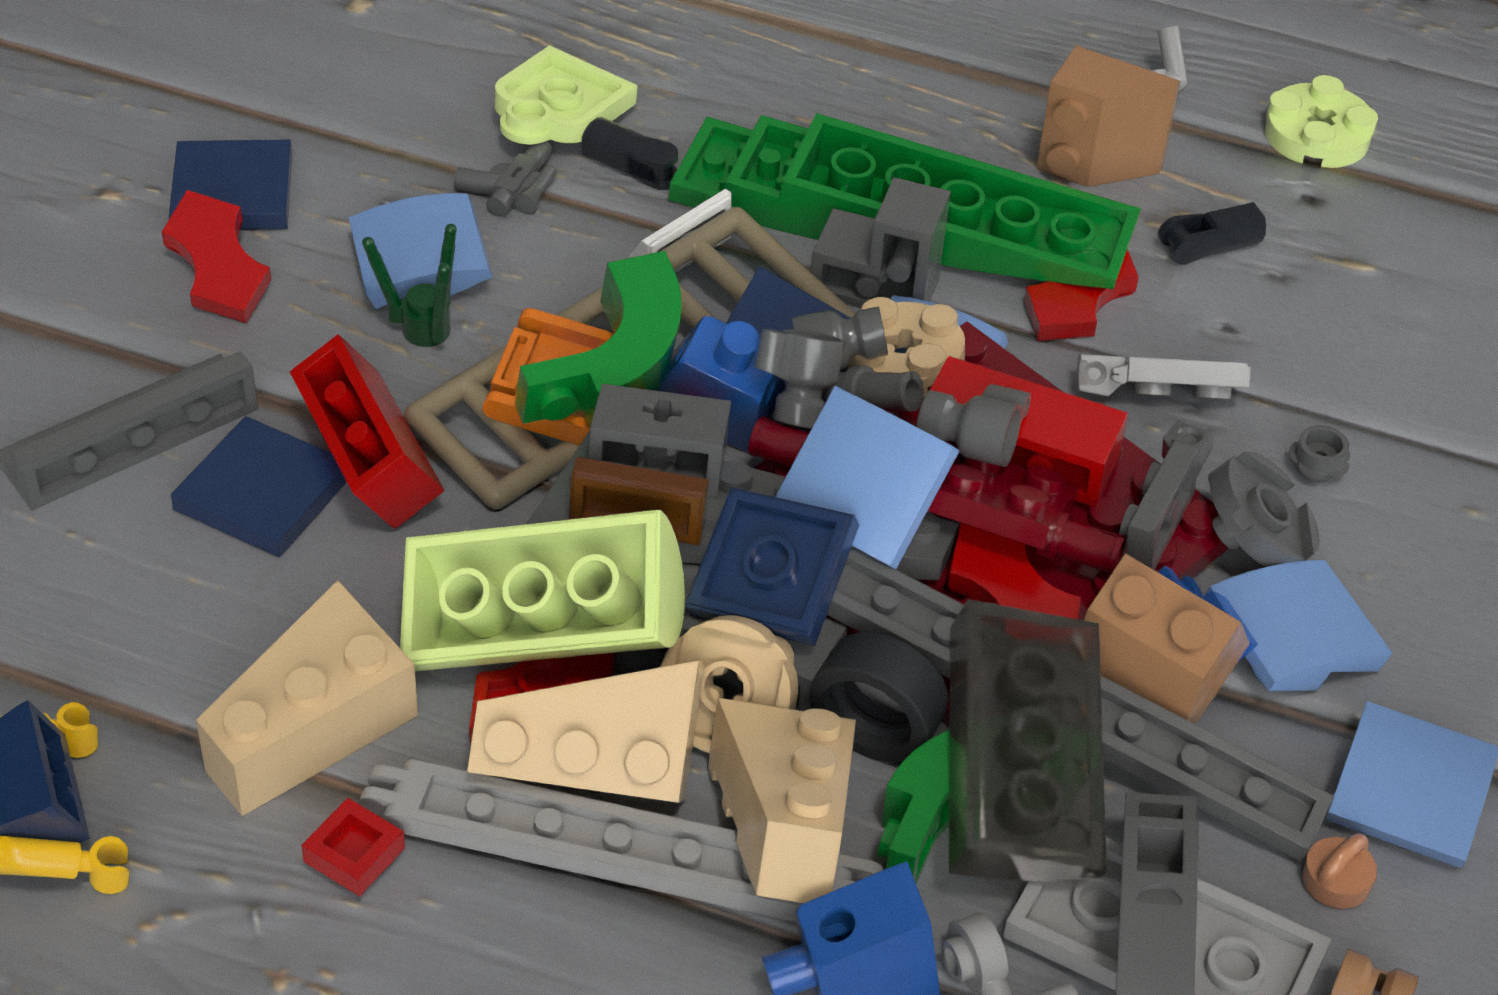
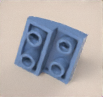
M467 193L432 194L406 198L348 217L365 292L376 309L388 304L362 245L365 237H371L374 240L400 299L404 298L408 290L415 285L424 283L436 284L444 232L447 224H454L457 228L450 296L493 277L473 203Z
M834 386L775 497L855 515L859 528L852 546L897 569L960 450L885 410Z
M1325 560L1288 562L1249 571L1210 586L1204 594L1206 596L1212 590L1225 596L1258 643L1245 657L1252 666L1253 673L1257 679L1265 685L1268 691L1318 690L1331 672L1379 671L1392 655L1391 650Z
M1366 701L1326 820L1462 869L1467 860L1498 758V746Z

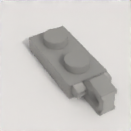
M1079 354L1077 359L1076 390L1109 396L1121 384L1131 381L1135 382L1134 394L1171 396L1172 384L1195 385L1194 397L1231 399L1232 387H1250L1251 366H1248V363Z

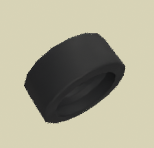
M860 632L845 636L833 647L812 680L810 701L813 709L828 710L839 717L856 720L853 751L871 759L896 763L904 761L915 749L932 739L946 715L949 695L940 673L930 660L912 646L885 634ZM854 682L865 683L881 690L897 702L904 713L895 712L878 705L863 694Z

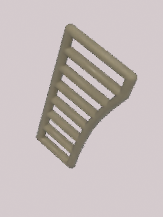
M740 207L730 208L661 250L666 251L674 270L693 260L738 303L750 282L713 248V246L735 233L785 281L851 318L855 315L842 300ZM679 284L682 301L681 319L693 329L703 316L714 317ZM603 286L556 315L583 324H588L603 314L606 316L600 302ZM506 346L415 400L404 411L406 422L473 492L492 509L503 508L552 475L563 470L579 447L578 445L561 441L553 447L546 449L528 430L493 420L484 414L482 407L489 393L485 387L491 384ZM464 400L525 464L497 480L437 416Z

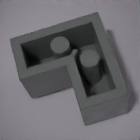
M894 177L875 219L833 208L813 250L811 273L846 305L862 308L863 304L870 299L877 297L891 299L893 295L930 302L940 277L951 191Z

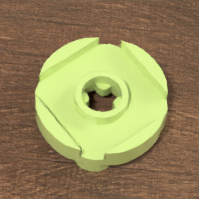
M1321 75L1315 77L1312 83L1294 84L1272 93L1266 112L1265 136L1274 149L1293 161L1303 164L1304 156L1306 155L1322 159L1321 167H1344L1359 161L1366 155L1375 132L1378 114L1361 98L1344 90V84L1336 77Z

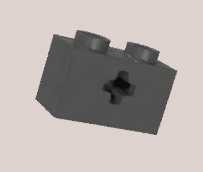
M602 384L590 427L588 459L709 479L707 498L717 499L726 455L731 401Z

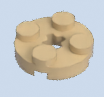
M886 297L868 300L863 304L861 310L879 306L888 355L872 359H865L861 355H855L850 359L845 371L847 372L850 367L860 365L869 366L875 372H917L923 381L924 398L928 392V387L933 385L948 356L965 361V336L958 325L957 312L952 307L944 304L927 305L917 302H894ZM908 348L906 353L895 352V349Z
M725 615L701 622L691 627L683 636L679 637L676 644L669 647L662 661L661 667L697 660L705 662L693 742L694 747L704 752L710 753L717 699L723 698L724 695L722 688L713 685L714 675H723L728 669L737 673L738 680L743 682L744 693L735 695L733 700L795 709L798 696V677L793 665L794 652L791 645L785 639L775 636L769 628L752 619Z

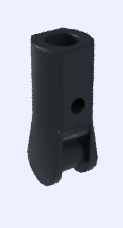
M597 117L591 121L582 135L583 155L622 172L629 173L653 189H669L670 182L677 171L674 165L678 161V149L672 143L644 136L603 117Z
M1251 202L1205 214L1173 216L1164 221L1159 227L1158 238L1164 245L1172 246V258L1176 263L1183 265L1211 254L1261 243L1266 235V219L1257 205Z

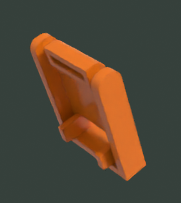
M525 308L519 317L518 328L514 327L493 376L490 392L483 403V412L493 420L580 446L590 431V426L583 411L572 413L566 418L555 421L543 419L525 424L522 423L515 406L520 366L590 351L604 344L614 333L534 308Z

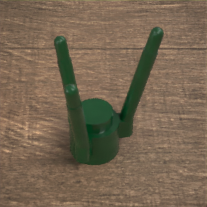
M447 224L445 227L436 284L424 283L415 285L408 290L407 295L403 299H400L374 240L371 237H365L362 241L368 261L388 304L389 321L392 323H402L405 339L416 346H437L443 343L450 335V284L457 228L454 224Z

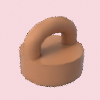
M1356 833L1348 838L1337 836L1323 838L1312 845L1302 867V881L1306 890L1315 900L1328 907L1338 909L1354 908L1366 901L1377 878V865L1372 854L1367 850L1369 841L1364 834Z

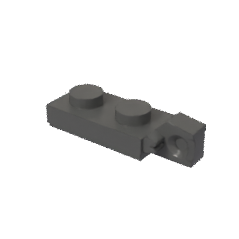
M1177 420L1163 437L1162 458L1164 460L1162 464L1153 462L1147 472L1142 491L1143 499L1140 505L1130 504L1125 512L1119 534L1127 536V555L1155 570L1195 494L1196 479L1212 450L1214 430L1209 428L1206 430Z

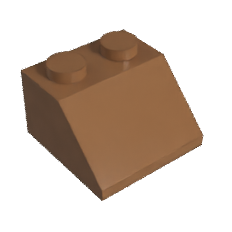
M1076 45L1050 82L1036 169L1086 187L1159 174L1163 168L1181 81Z
M1125 553L1088 608L1070 660L1197 724L1250 643L1239 620Z

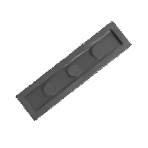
M241 351L225 358L222 354L216 355L0 449V468L31 511L258 410L253 365Z

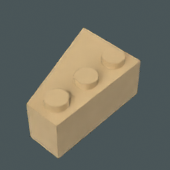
M337 580L196 719L205 772L241 816L248 814L417 717L418 704L415 666Z
M697 660L478 701L467 772L677 803L682 802L686 798L705 662Z
M724 698L717 699L708 771L712 781H719L722 788V807L726 817H733L738 830L736 844L756 896L806 903L833 891L843 832L856 720L839 717L837 714L824 709L798 711Z

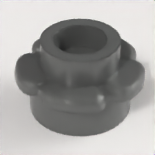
M1325 425L1311 426L1301 433L1299 442H1294L1291 445L1289 451L1290 460L1294 464H1298L1299 472L1310 480L1324 482L1330 479H1338L1344 476L1349 469V463H1347L1350 459L1349 442L1345 435L1335 428Z

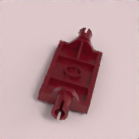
M761 416V419L757 420L751 433L748 454L792 467L809 433ZM960 452L927 511L1036 547V554L1047 557L1050 561L1056 562L1059 557L1104 571L1110 576L1121 561L1127 539L1126 535H1118L1072 520V511L1076 504L1080 486L1065 482L1064 476L1059 472L1041 466H1030L1027 469L1009 463L1005 467L965 458Z

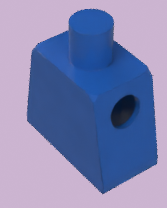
M703 316L673 351L669 369L657 391L731 401L727 443L748 453L750 436L757 420L761 419V416L770 419L774 411L781 378L755 368L760 337L757 330L751 324L743 321H734L726 324L712 316Z
M908 862L897 864L801 904L795 912L802 944L761 957L772 995H793L815 988L817 995H940L932 925Z

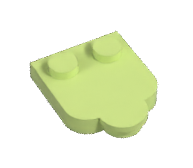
M549 45L496 82L494 108L501 116V133L513 142L527 145L540 144L548 140L560 143L582 142V135L586 127L595 118L603 117L613 121L633 107L637 100L638 85Z

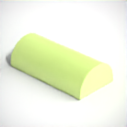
M661 510L406 538L400 649L414 663L415 672L668 648L674 646L680 636L685 610L683 566L674 530L667 516Z

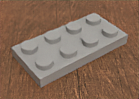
M1065 818L1006 920L1003 938L1116 991L1123 844ZM1198 878L1194 995H1308L1326 957L1332 939Z

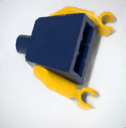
M29 700L19 704L5 715L0 716V875L75 879L78 872H89V881L95 890L104 894L120 893L129 884L130 871L122 866L110 867L105 866V864H126L128 862L127 845L118 837L108 836L96 841L90 848V851L81 850L80 844L90 839L71 757H86L97 750L98 727L90 724V711L78 702H70L63 705L58 710L56 719H50L47 713L39 711Z

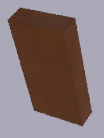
M576 457L571 475L569 520L661 510L670 521L677 542L700 546L705 525L709 479Z

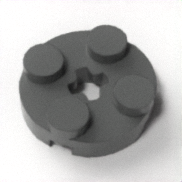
M1243 452L1237 458L1236 456L1229 458L1208 475L1212 499L1219 514L1213 519V528L1219 539L1227 547L1234 550L1241 547L1249 556L1264 567L1305 561L1318 550L1319 531L1310 507L1306 502L1297 509L1293 500L1286 493L1295 484L1272 461L1255 452Z

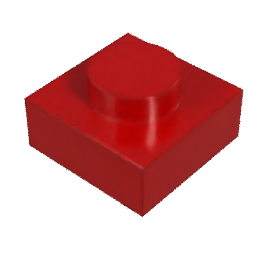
M347 798L301 845L303 862L360 897L405 849L404 831L352 799Z

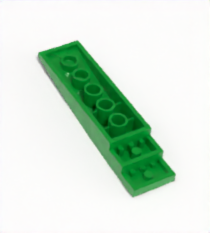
M816 113L809 128L760 115L753 130L706 116L670 182L668 196L669 201L695 208L726 189L731 192V208H742L761 226L818 240L833 208L875 219L890 184L895 177L951 191L941 265L998 275L1114 289L1141 208L818 113Z

